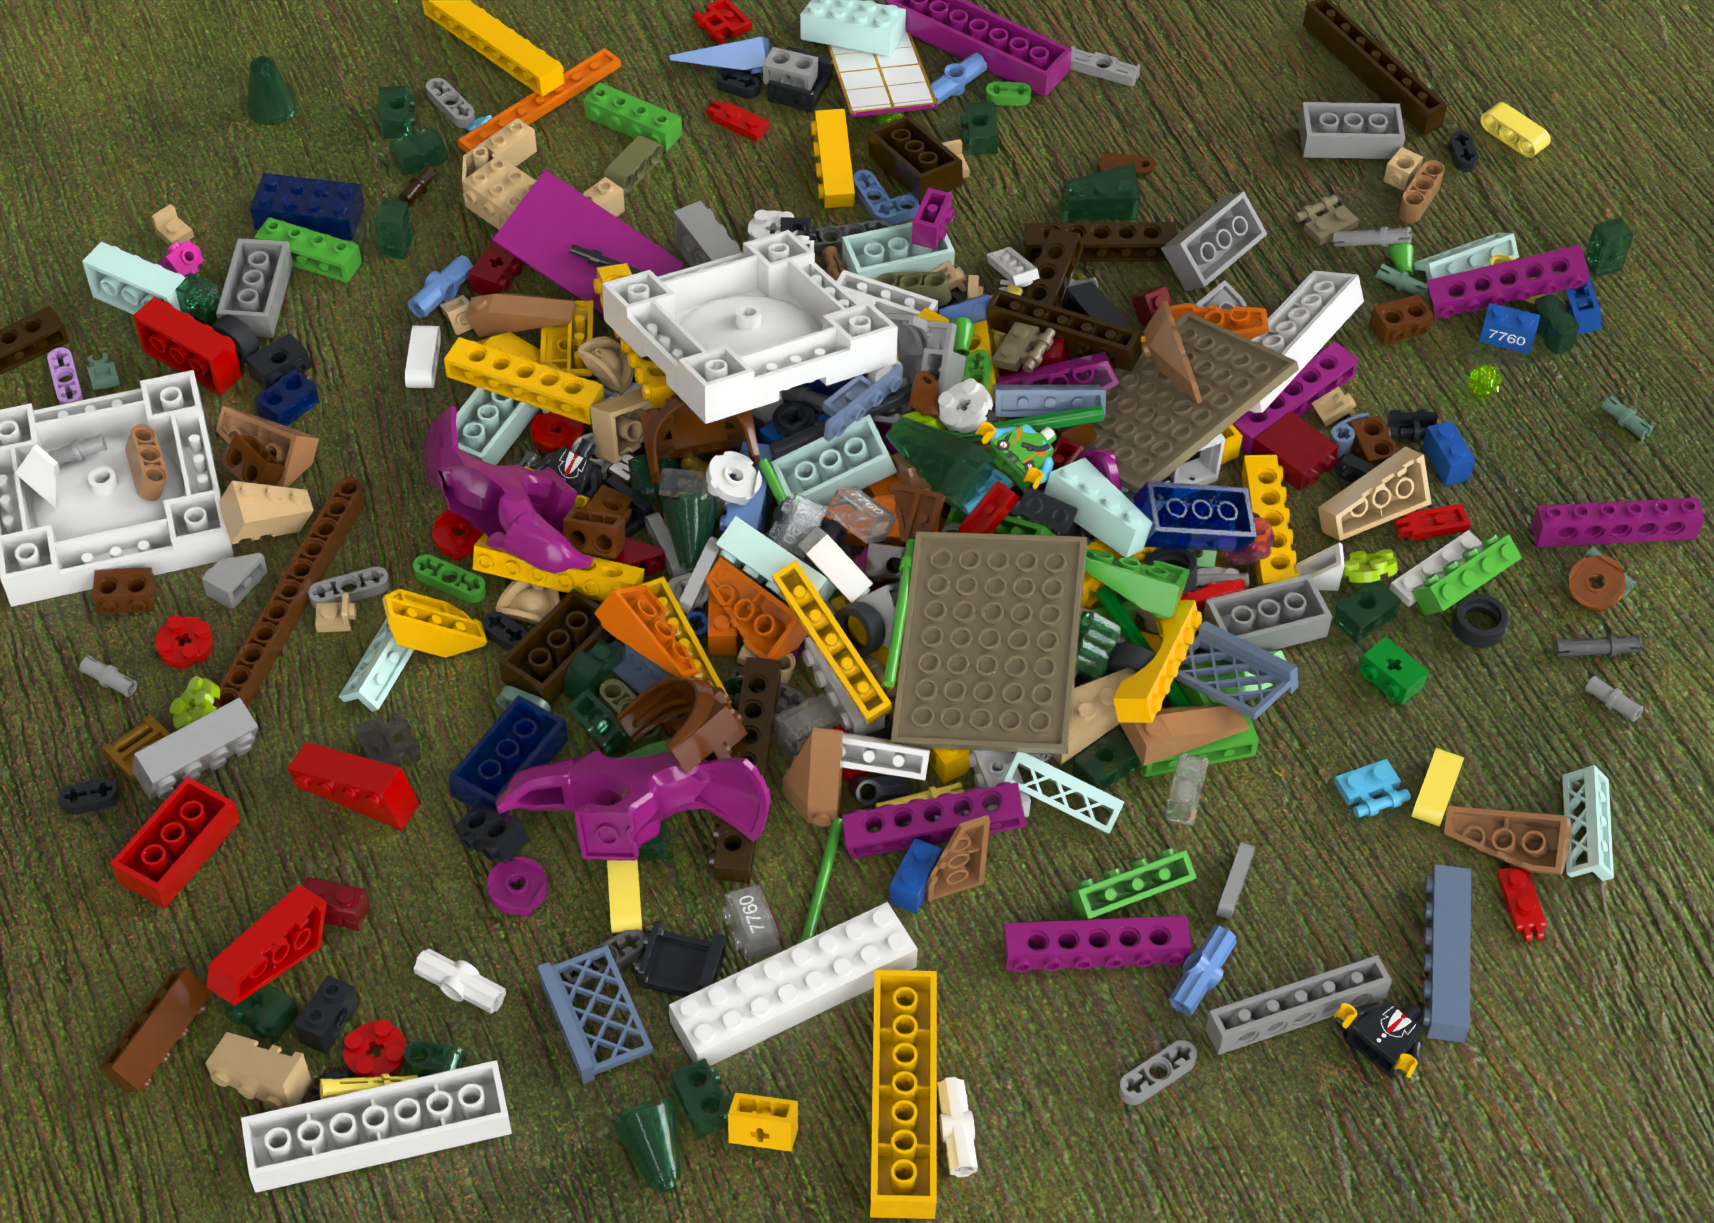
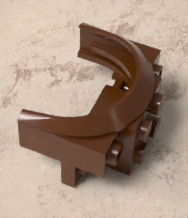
M674 394L670 398L665 399L666 405L661 409L651 408L646 410L645 413L640 414L652 484L662 483L658 461L742 447V442L747 444L749 458L754 462L752 466H759L760 454L751 410L705 424L677 394ZM725 421L733 425L731 429L726 430ZM671 430L672 439L667 440L665 436Z
M668 675L661 682L643 691L615 717L633 743L638 742L650 730L661 724L670 738L665 746L679 764L681 771L686 774L703 759L710 761L732 758L730 756L732 753L731 748L748 734L742 725L744 722L742 716L729 705L730 697L721 687H713L706 679L702 680L692 675L690 677L678 678Z

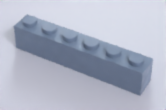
M1435 864L1431 876L1426 875L1424 893L1429 894V901H1426L1424 906V919H1429V925L1425 927L1423 935V945H1428V953H1425L1423 958V971L1428 972L1427 980H1424L1422 987V998L1427 999V1007H1423L1421 1022L1422 1025L1427 1026L1426 1038L1464 1043L1470 1028L1471 869Z

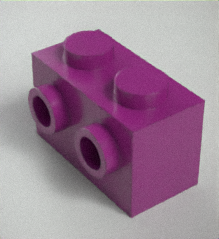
M932 188L927 189L912 221L911 244L936 250L939 241H944L947 233V224L953 222L955 209L952 208V193Z

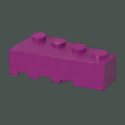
M1105 352L1034 368L1031 373L1021 371L998 377L999 385H1101V387H1105L1108 390L1119 384L1117 374Z

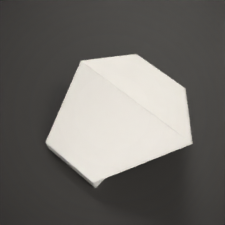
M36 444L18 467L15 474L57 509L56 476L60 473L58 462Z
M1339 542L1297 563L1295 572H1299V576L1310 574L1318 590L1338 591L1344 570L1343 545Z

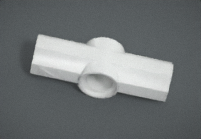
M429 948L425 951L423 950L417 957L413 968L414 973L438 985L442 992L452 1000L461 1002L464 999L491 1014L494 1011L497 1012L503 1004L506 995L505 988L481 976L477 969L463 960L454 962Z
M957 1077L945 1078L943 1081L937 1082L941 1112L939 1114L941 1140L946 1145L950 1175L966 1177L977 1172L978 1169L974 1147L975 1127L973 1114L968 1109L964 1080H960Z

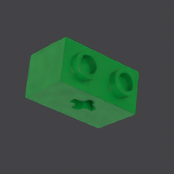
M1387 637L1383 638L1363 655L1359 672L1367 681L1374 683L1384 691L1388 698L1395 700L1401 706L1424 688L1429 672Z

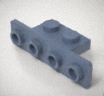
M898 364L874 384L862 375L856 376L825 400L822 410L830 415L831 418L825 423L824 439L829 442L834 437L841 436L849 425L854 421L858 422L869 409L873 406L877 407L889 393L896 392L903 382V367Z
M613 641L596 655V660L637 695L661 682L668 675L673 677L672 674L630 646L625 645L624 647L618 641Z

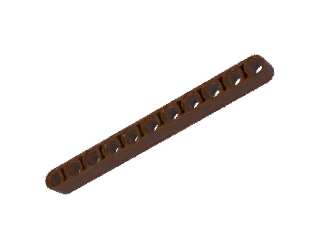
M346 477L336 484L220 683V699L215 697L213 702L217 709L238 698H241L247 709L250 706L310 601L308 590L311 585L322 580L363 508L364 500L358 479Z

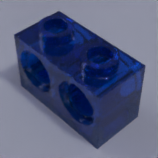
M296 369L282 376L276 383L254 398L258 415L261 418L284 426H289L320 402L316 384Z

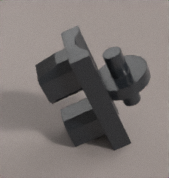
M1418 409L1416 412L1391 410L1388 418V427L1392 440L1410 439L1412 443H1418L1420 439H1424L1427 427L1436 425L1438 414L1437 412H1428L1427 409Z

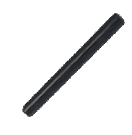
M913 383L899 388L896 392L889 393L877 407L873 406L863 417L870 414L871 418L907 403ZM827 420L770 444L769 450L774 459H778L824 437Z

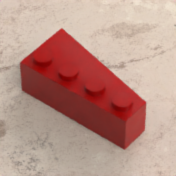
M305 742L287 767L293 778V783L299 789L314 793L401 831L420 804L401 767Z
M297 885L209 963L206 987L235 1006L319 950L327 901L302 885Z

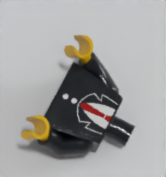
M584 438L580 441L575 452L562 446L559 450L549 454L530 468L525 467L530 470H543L546 467L552 468L566 480V483L578 492L573 507L577 509L581 507V509L585 510L586 506L603 485L602 466L590 460L597 445Z
M1386 1002L1381 1006L1372 1005L1362 1008H1354L1350 1004L1343 1003L1333 1014L1334 1017H1340L1344 1020L1342 1023L1344 1028H1348L1350 1024H1353L1350 1027L1346 1042L1391 1079L1396 1076L1400 1069L1407 1073V1078H1411L1414 1070L1421 1064L1423 1043L1419 1037L1422 1029L1416 1022L1422 1017V1013L1416 1005L1409 1003L1400 1010L1391 1002Z

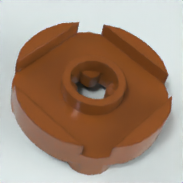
M1596 555V557H1585L1580 559L1570 571V594L1575 602L1583 608L1604 612L1617 604L1624 595L1626 580L1623 570L1617 561L1608 556ZM1602 577V584L1604 586L1602 588H1592L1590 579Z

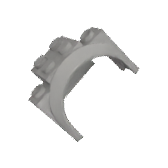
M887 313L886 317L898 326V361L904 368L902 378H907L908 384L913 383L918 371H926L937 380L940 396L956 384L963 382L966 356L953 352L956 324L927 321L914 315ZM907 402L901 407H896V411L884 412L873 417L872 420L892 426L894 423L895 426L899 423L901 416L917 412V410L911 405L908 406Z

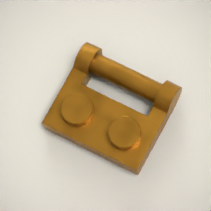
M149 714L142 719L140 725L114 743H107L101 750L110 762H113L133 783L137 780L132 772L134 753L170 735V733Z

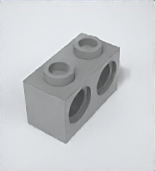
M772 47L763 64L764 84H767L769 80L811 90L818 76V57Z

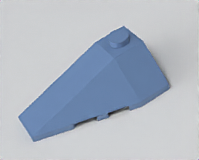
M757 37L669 55L671 61L744 71L751 70V74L763 73V64L770 53V42L768 38Z

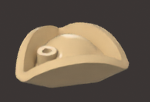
M606 336L596 337L578 347V353L585 366L605 386L619 393H624L627 390L634 376V368H629L627 353L622 352L621 345L616 340Z
M515 580L500 596L496 605V612H501L515 620L537 625L560 602L558 590Z

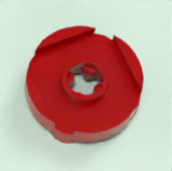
M550 411L543 415L539 413L531 423V436L534 447L539 451L550 454L559 450L562 446L572 451L573 443L585 435L583 422ZM558 428H562V432L560 433L552 432L556 431Z
M450 510L443 512L436 518L432 530L435 547L455 561L474 554V545L484 534L483 531L470 521L451 513ZM456 530L460 532L466 531L463 535H455Z
M175 615L168 618L166 624L158 631L155 638V646L164 664L176 669L190 668L192 663L197 661L202 663L213 651L214 641L207 622L195 617ZM184 639H189V641H191L190 643H185L183 646H180L179 642Z
M382 1019L377 1022L363 1024L347 1034L344 1039V1061L348 1071L351 1070L357 1078L381 1077V1074L396 1076L402 1069L405 1057L407 1059L408 1049L402 1032L388 1020ZM374 1047L383 1048L380 1050V1056L376 1058L373 1054L367 1055V1053Z

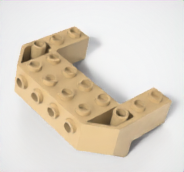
M516 118L463 156L462 185L465 207L498 230H500L536 182V180L516 167L537 152L535 129ZM606 177L583 193L585 197L615 217L625 211L623 189Z

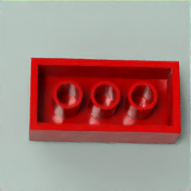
M153 297L133 315L143 352L180 373L194 370L197 383L222 396L242 377L235 343L229 336L221 335L209 325L198 322L190 314L182 313L170 303L163 302L156 297Z
M187 776L111 861L110 865L117 883L165 909L240 822L235 802Z

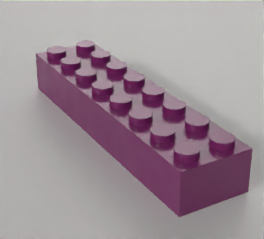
M966 0L886 1V5H895L898 8L906 9L905 32L911 33L912 36L961 59H966L971 54L977 52L983 56L984 61L987 63V71L1011 82L1026 83L1031 87L1032 92L1046 97L1070 71L1071 48Z

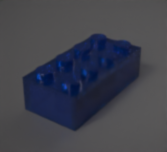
M263 173L250 211L255 230H259L268 217L341 240L353 241L365 203L362 186L358 183Z
M1147 481L1133 497L1135 506L1153 522L1144 547L1243 552L1257 538L1249 491L1245 487Z
M518 695L448 776L452 797L472 808L479 801L496 808L497 798L507 789L508 783L515 774L530 767L549 764L567 743L566 720Z

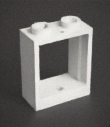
M1222 433L1199 450L1201 451L1199 458L1183 463L1169 475L1174 483L1172 490L1168 494L1170 498L1218 481L1225 445V437Z
M817 526L797 545L851 603L869 593V587L873 583L820 527Z

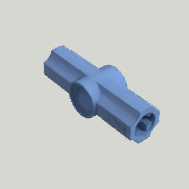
M976 52L959 64L952 63L945 67L944 74L930 84L937 105L950 96L963 94L965 85L987 70V63L982 55Z
M463 255L456 257L440 273L433 271L428 275L424 287L408 301V307L415 316L420 319L426 317L441 302H447L455 298L459 286L469 278L468 273L474 266L469 261V258Z
M1213 926L1200 949L1193 952L1185 960L1182 967L1185 973L1168 999L1170 1005L1176 1011L1185 1015H1193L1205 993L1220 982L1224 973L1221 967L1237 943L1236 936L1230 930L1224 929L1221 926Z

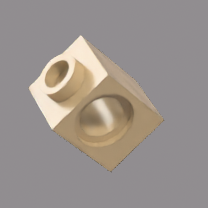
M1401 147L1387 163L1383 181L1405 191L1421 168L1423 157Z

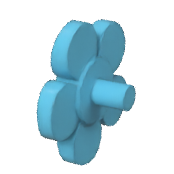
M488 115L476 119L467 127V130L471 131L483 125L492 116Z

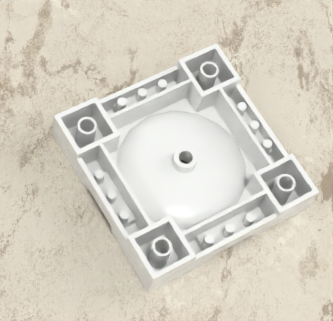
M789 230L744 242L743 252L662 276L657 277L651 270L602 283L604 321L640 357L648 356L666 374V384L705 424L779 401V391L789 390L791 387L811 383L817 379H820L827 386L897 363L898 326L872 303L866 302L861 304L815 263V253Z
M194 370L140 381V389L34 410L30 403L0 410V578L11 607L93 589L95 570L152 568L153 574L158 575L234 557L233 547L230 543L219 505L222 495ZM139 424L147 425L155 431L167 471V479L162 494L155 501L145 500L138 495L125 452L131 429ZM98 434H102L105 438L107 450L86 456L85 460L80 462L74 460L59 465L60 473L56 476L57 509L15 474L18 467L36 444L49 455V451L70 445L71 441L76 439L82 441Z

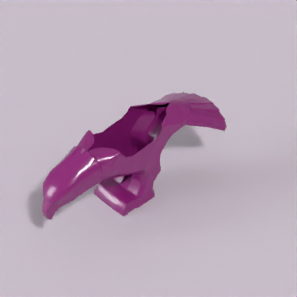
M450 406L443 410L438 419L433 421L430 430H428L424 443L423 458L425 460L428 482L432 487L439 489L444 495L450 512L467 519L487 534L489 538L486 542L487 546L506 551L508 555L518 558L539 570L555 574L572 568L583 569L590 567L593 558L576 550L563 536V519L571 508L574 507L578 492L550 467H546L543 470H530L519 465L497 466L470 457L458 447L456 428L457 407Z
M596 750L576 759L568 758L550 764L530 767L515 774L508 783L507 789L497 798L496 809L499 814L512 809L575 811L577 833L583 859L635 861L640 854V846L659 834L661 821L685 810L707 809L754 842L765 829L771 799L769 788L763 775H760L757 766H754L747 758L702 760L686 774L681 771L673 755L666 751L648 757L611 758L603 756L599 750Z

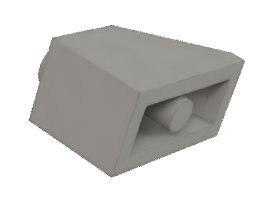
M255 553L219 560L202 577L206 596L233 610L267 574L264 555Z

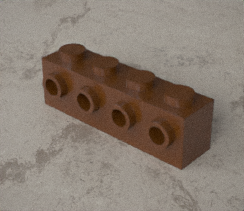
M188 968L172 970L99 1066L98 1070L125 1093L144 1090L153 1080L152 1074L156 1068L165 1063L171 1056L172 1051L170 1049L176 1041L182 1039L190 1030L189 1024L193 1018L205 1010L208 1005L207 999L213 991L208 989L207 985Z

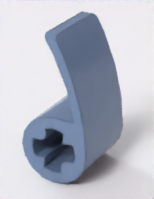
M1362 413L1352 416L1332 428L1329 440L1339 446L1337 459L1343 454H1351L1355 431L1349 426L1350 421L1371 417L1370 414Z

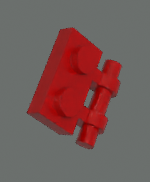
M717 0L706 5L705 14L702 15L699 11L693 14L696 25L701 30H705L713 42H718L720 45L726 43L727 38L724 35L727 33L732 38H735L752 30V22L730 0Z

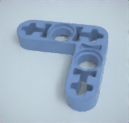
M859 170L853 175L855 193L873 220H884L890 225H894L915 217L921 202L911 193L890 199L871 171ZM874 195L880 197V199L874 201L868 197ZM907 204L913 206V208L907 210L901 206Z

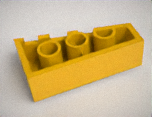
M845 109L815 111V121H810L811 135L814 136L813 154L814 157H817L818 162L815 163L816 178H820L821 184H818V197L823 199L824 209L853 207L855 190Z

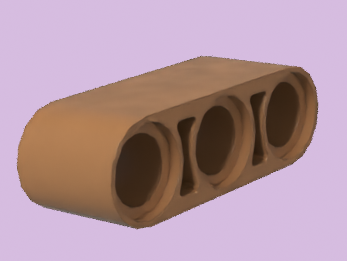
M1426 161L1403 193L1398 216L1403 222H1417L1439 191L1445 170L1443 164L1439 161Z
M135 425L131 429L125 448L126 456L138 495L145 500L155 501L160 498L167 479L166 467L155 431L147 425Z

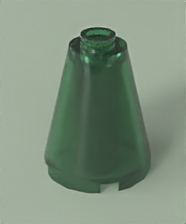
M259 56L250 63L246 109L253 121L263 125H274L273 121L281 120V123L287 121L293 116L296 107L294 97L274 60L270 57Z
M685 493L679 494V500L671 501V497L663 500L662 509L678 564L687 573H693L709 538L713 535L718 504L717 498L711 501L708 494Z
M669 1098L660 1099L662 1105L653 1106L651 1101L635 1105L619 1113V1121L616 1119L611 1120L615 1132L651 1190H658L659 1194L677 1188L676 1183L681 1180L675 1109L672 1100Z

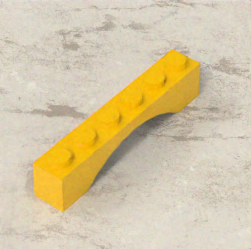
M1180 600L1172 618L1167 617L1163 619L1155 617L1159 637L1162 641L1161 648L1144 668L1121 681L1113 697L1118 722L1152 723L1157 712L1161 710L1162 701L1165 695L1169 693L1170 685L1174 677L1178 675V668L1181 662L1185 660L1186 652L1194 642V635L1202 624V615L1200 611H1197L1195 600Z

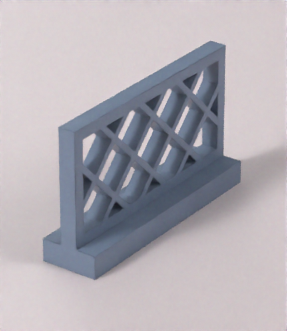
M993 385L995 417H1031L1097 405L1103 407L1105 417L1106 388L1101 387V385Z
M1207 621L1198 627L1199 635L1194 638L1193 644L1189 646L1186 652L1185 660L1180 664H1191L1192 669L1178 670L1177 677H1174V679L1254 720L1285 691L1292 694L1298 688L1296 665ZM1199 647L1209 652L1206 654L1193 655V652ZM1225 660L1232 665L1216 666L1215 661ZM1212 661V667L1195 668V663ZM1247 671L1255 676L1239 678L1238 672ZM1219 674H1235V679L1218 680ZM1214 675L1215 681L1201 682L1197 677ZM1271 683L1277 687L1262 690L1261 684ZM1256 684L1258 686L1256 691L1241 692V686ZM1237 687L1238 693L1225 694L1220 689ZM1260 699V702L1254 708L1243 703V700Z
M608 945L553 966L549 962L537 966L540 983L583 1084L595 1080L594 1075L653 1052V1047ZM605 956L608 965L604 974L589 969L592 961ZM570 969L580 972L575 985L562 981L560 973ZM585 975L600 980L595 992L580 987ZM605 982L618 986L619 991L615 999L600 994ZM576 993L591 998L586 1010L572 1005ZM596 1001L611 1005L606 1018L591 1013ZM616 1008L629 1012L630 1018L626 1025L611 1020ZM577 1015L582 1017L581 1021H579ZM587 1019L602 1024L597 1037L584 1032L583 1027ZM633 1023H634L636 1029L631 1028V1026H632ZM608 1026L622 1031L617 1044L602 1039ZM628 1034L639 1037L643 1043V1046L633 1050L622 1045ZM598 1045L614 1050L610 1059L597 1063L594 1054Z

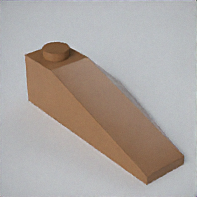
M516 293L489 294L471 297L465 317L477 335L484 337L507 332L570 324L576 303L571 300Z
M1166 300L1160 304L1143 331L1147 342L1142 343L1146 358L1152 357L1155 367L1199 404L1203 401L1181 337L1175 326L1176 323L1170 306Z
M1226 705L1161 708L1152 723L1119 722L1143 766L1249 730V725L1242 713Z
M813 727L803 742L799 754L794 756L790 768L786 769L783 774V796L807 823L825 827L831 826L832 820L838 818L842 796L843 731Z

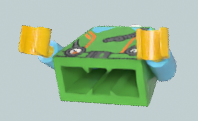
M989 422L981 423L975 433L984 436L981 439L983 444L991 441L987 457L1023 492L1032 483V488L1037 489L1040 484L1048 482L1054 465L1052 460L1054 449L1050 444L1056 440V434L1051 428L1045 427L1037 433L1028 424L1020 427L995 428Z

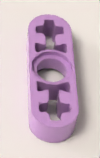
M66 348L53 349L48 354L47 359L59 404L84 400L71 352ZM63 359L65 366L60 367L58 361ZM64 376L72 377L68 382H59ZM66 392H72L73 398L68 399Z

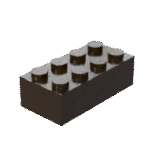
M909 115L867 131L869 157L920 202H922L928 188L950 192L955 188L963 186L962 160Z
M572 589L499 661L502 682L508 686L538 696L551 705L596 660V655L617 639L602 627L601 621L594 614L600 605Z

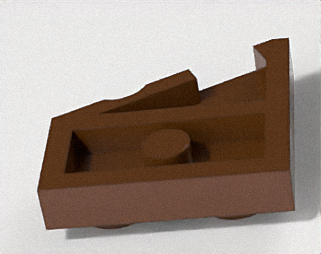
M892 482L891 488L895 496V510L900 524L901 542L906 544V541L909 539L915 540L916 532H936L945 495Z

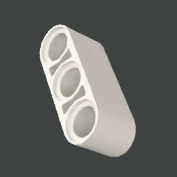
M412 326L405 370L407 388H434L441 343L440 326Z

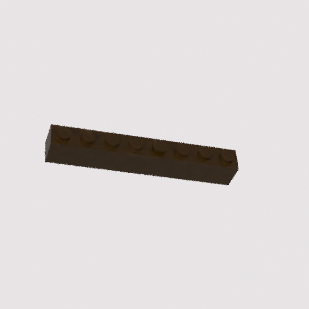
M1314 0L1307 3L1303 26L1387 103L1400 104L1402 116L1420 133L1426 135L1442 127L1448 106L1442 99L1331 0Z

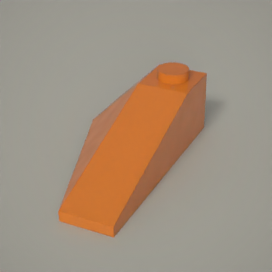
M1189 303L1170 306L1175 321L1186 312H1190L1250 340L1269 332L1266 308L1235 306L1232 309H1219L1218 305H1209L1208 308L1195 307L1194 304Z
M723 557L719 558L704 579L720 605L724 607L731 618L730 621L741 634L747 648L761 659L778 660L797 649L808 635L788 604Z
M647 585L613 590L594 612L601 621L602 627L610 632L611 635L675 677L696 676L698 673L686 647L678 643L674 636L677 633L675 626L668 625L664 616L667 611L663 604Z

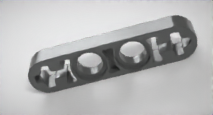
M872 220L817 228L814 251H816V254H820L829 246H834L838 251H841L842 237L849 236L852 233L859 234L891 226L884 220ZM800 231L796 234V236H804L805 233L803 231ZM826 237H835L837 240L828 242L824 239Z

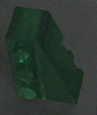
M1135 163L1063 181L1061 196L1063 221L1137 219L1140 194Z

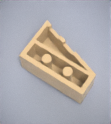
M231 481L219 501L231 544H237L241 539L251 538L252 541L259 540L263 535L271 534L275 537L300 532L314 511L307 490Z
M226 1032L206 1061L211 1080L219 1086L227 1087L229 1085L237 1089L241 1095L248 1099H260L272 1110L299 1105L312 1085L304 1054L295 1051L293 1056L281 1054L282 1049L278 1046L272 1045L267 1050L258 1047L259 1043L257 1040Z

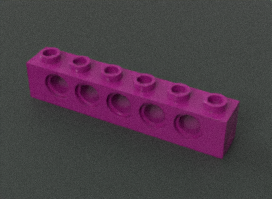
M1576 245L1427 280V292L1434 319L1441 317L1449 318L1463 312H1475L1481 308L1488 307L1489 303L1503 305L1515 300H1527L1530 297L1541 294H1553L1556 291L1567 288H1579L1582 285L1588 284V267L1581 245Z
M1336 342L1328 348L1321 349L1317 356L1304 366L1263 413L1248 411L1233 423V426L1243 436L1240 449L1247 455H1251L1255 438L1289 411L1299 418L1314 408L1312 402L1335 388L1342 387L1354 378L1359 359Z
M1698 498L1539 505L1536 508L1530 527L1536 547L1689 540L1697 538L1705 518Z
M1002 782L995 787L984 789L971 788L963 793H944L937 798L926 800L913 799L908 803L899 805L885 804L878 809L867 811L859 809L852 811L850 814L842 815L846 848L851 860L909 849L914 838L932 845L948 842L960 823L986 815L990 818L989 834L1027 827L1018 782ZM990 805H999L995 810H986ZM962 810L969 811V813L964 816L957 815ZM932 816H940L936 821H928ZM910 821L909 825L899 827L900 823ZM873 827H881L877 832H870Z
M1187 916L1004 923L1003 932L1006 971L1027 972L1034 969L1056 971L1061 968L1085 970L1091 967L1106 966L1108 968H1118L1125 965L1148 967L1152 964L1177 966L1185 962L1190 956L1191 951ZM1157 941L1162 943V945H1156L1152 942ZM1122 943H1129L1132 946H1125ZM1092 944H1098V945H1101L1102 947L1097 948V947L1092 946ZM1067 945L1070 946L1071 949H1065L1061 946ZM1030 947H1039L1041 950H1033Z

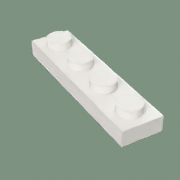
M1011 247L987 254L989 264L1015 286L1025 287L1031 285L1033 280L1039 279L1038 269Z
M1469 530L1394 580L1390 584L1389 590L1410 607L1417 602L1412 590L1423 584V579L1434 573L1438 574L1443 570L1442 567L1451 561L1459 560L1463 557L1462 553L1473 547L1480 546L1482 542Z

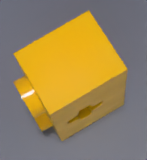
M735 1093L728 1113L729 1143L792 1152L798 1132V1101Z

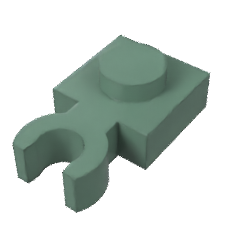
M102 353L103 358L101 360H93L92 356H88L89 367H87L93 391L120 385L114 362H109L107 353Z

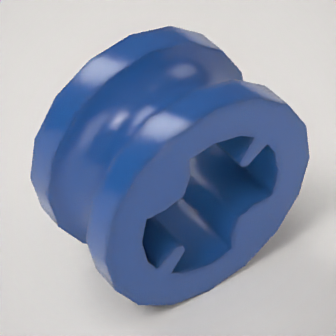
M698 611L689 613L686 616L688 622L692 621L694 623L695 619L701 621L700 626L703 629L700 630L698 628L697 631H694L698 639L704 637L708 630L707 616Z

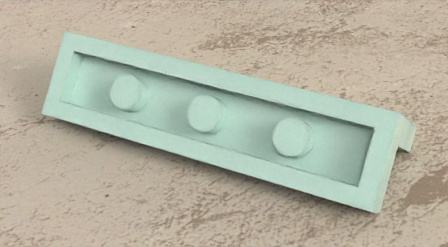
M1495 233L1416 261L1413 265L1414 270L1425 271L1427 280L1489 266L1491 258L1497 254L1507 255L1514 259L1519 258L1514 233Z
M387 618L340 693L339 698L342 701L347 702L359 699L369 710H379L415 650L397 645Z
M1025 752L1013 753L1010 759L1011 764L1002 782L1016 783L1017 781L1011 778L1017 766H1020L1030 771L1033 781L1025 784L1018 782L1020 791L1110 834L1124 801ZM1049 780L1055 783L1059 794L1051 797L1043 795L1038 782ZM1034 784L1036 791L1027 786ZM1075 793L1083 797L1086 807L1078 810L1069 808L1065 795ZM1061 797V800H1062V803H1063V804H1061V803H1059V802H1057V801H1055V800H1053V799H1056V798ZM1101 806L1112 812L1106 825L1095 820L1091 808ZM1087 810L1089 817L1080 812Z
M1595 765L1564 774V816H1568L1572 825L1566 872L1571 878L1594 872L1602 881L1613 879L1609 779ZM1584 779V785L1575 793L1572 782ZM1582 801L1585 803V809L1577 818L1574 816V810ZM1584 826L1587 829V833L1580 842L1575 841V834ZM1583 851L1587 852L1588 862L1576 866V859Z

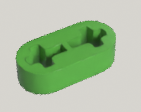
M991 82L986 87L985 98L992 105L1024 106L1030 102L1032 90L1028 84L1022 82Z

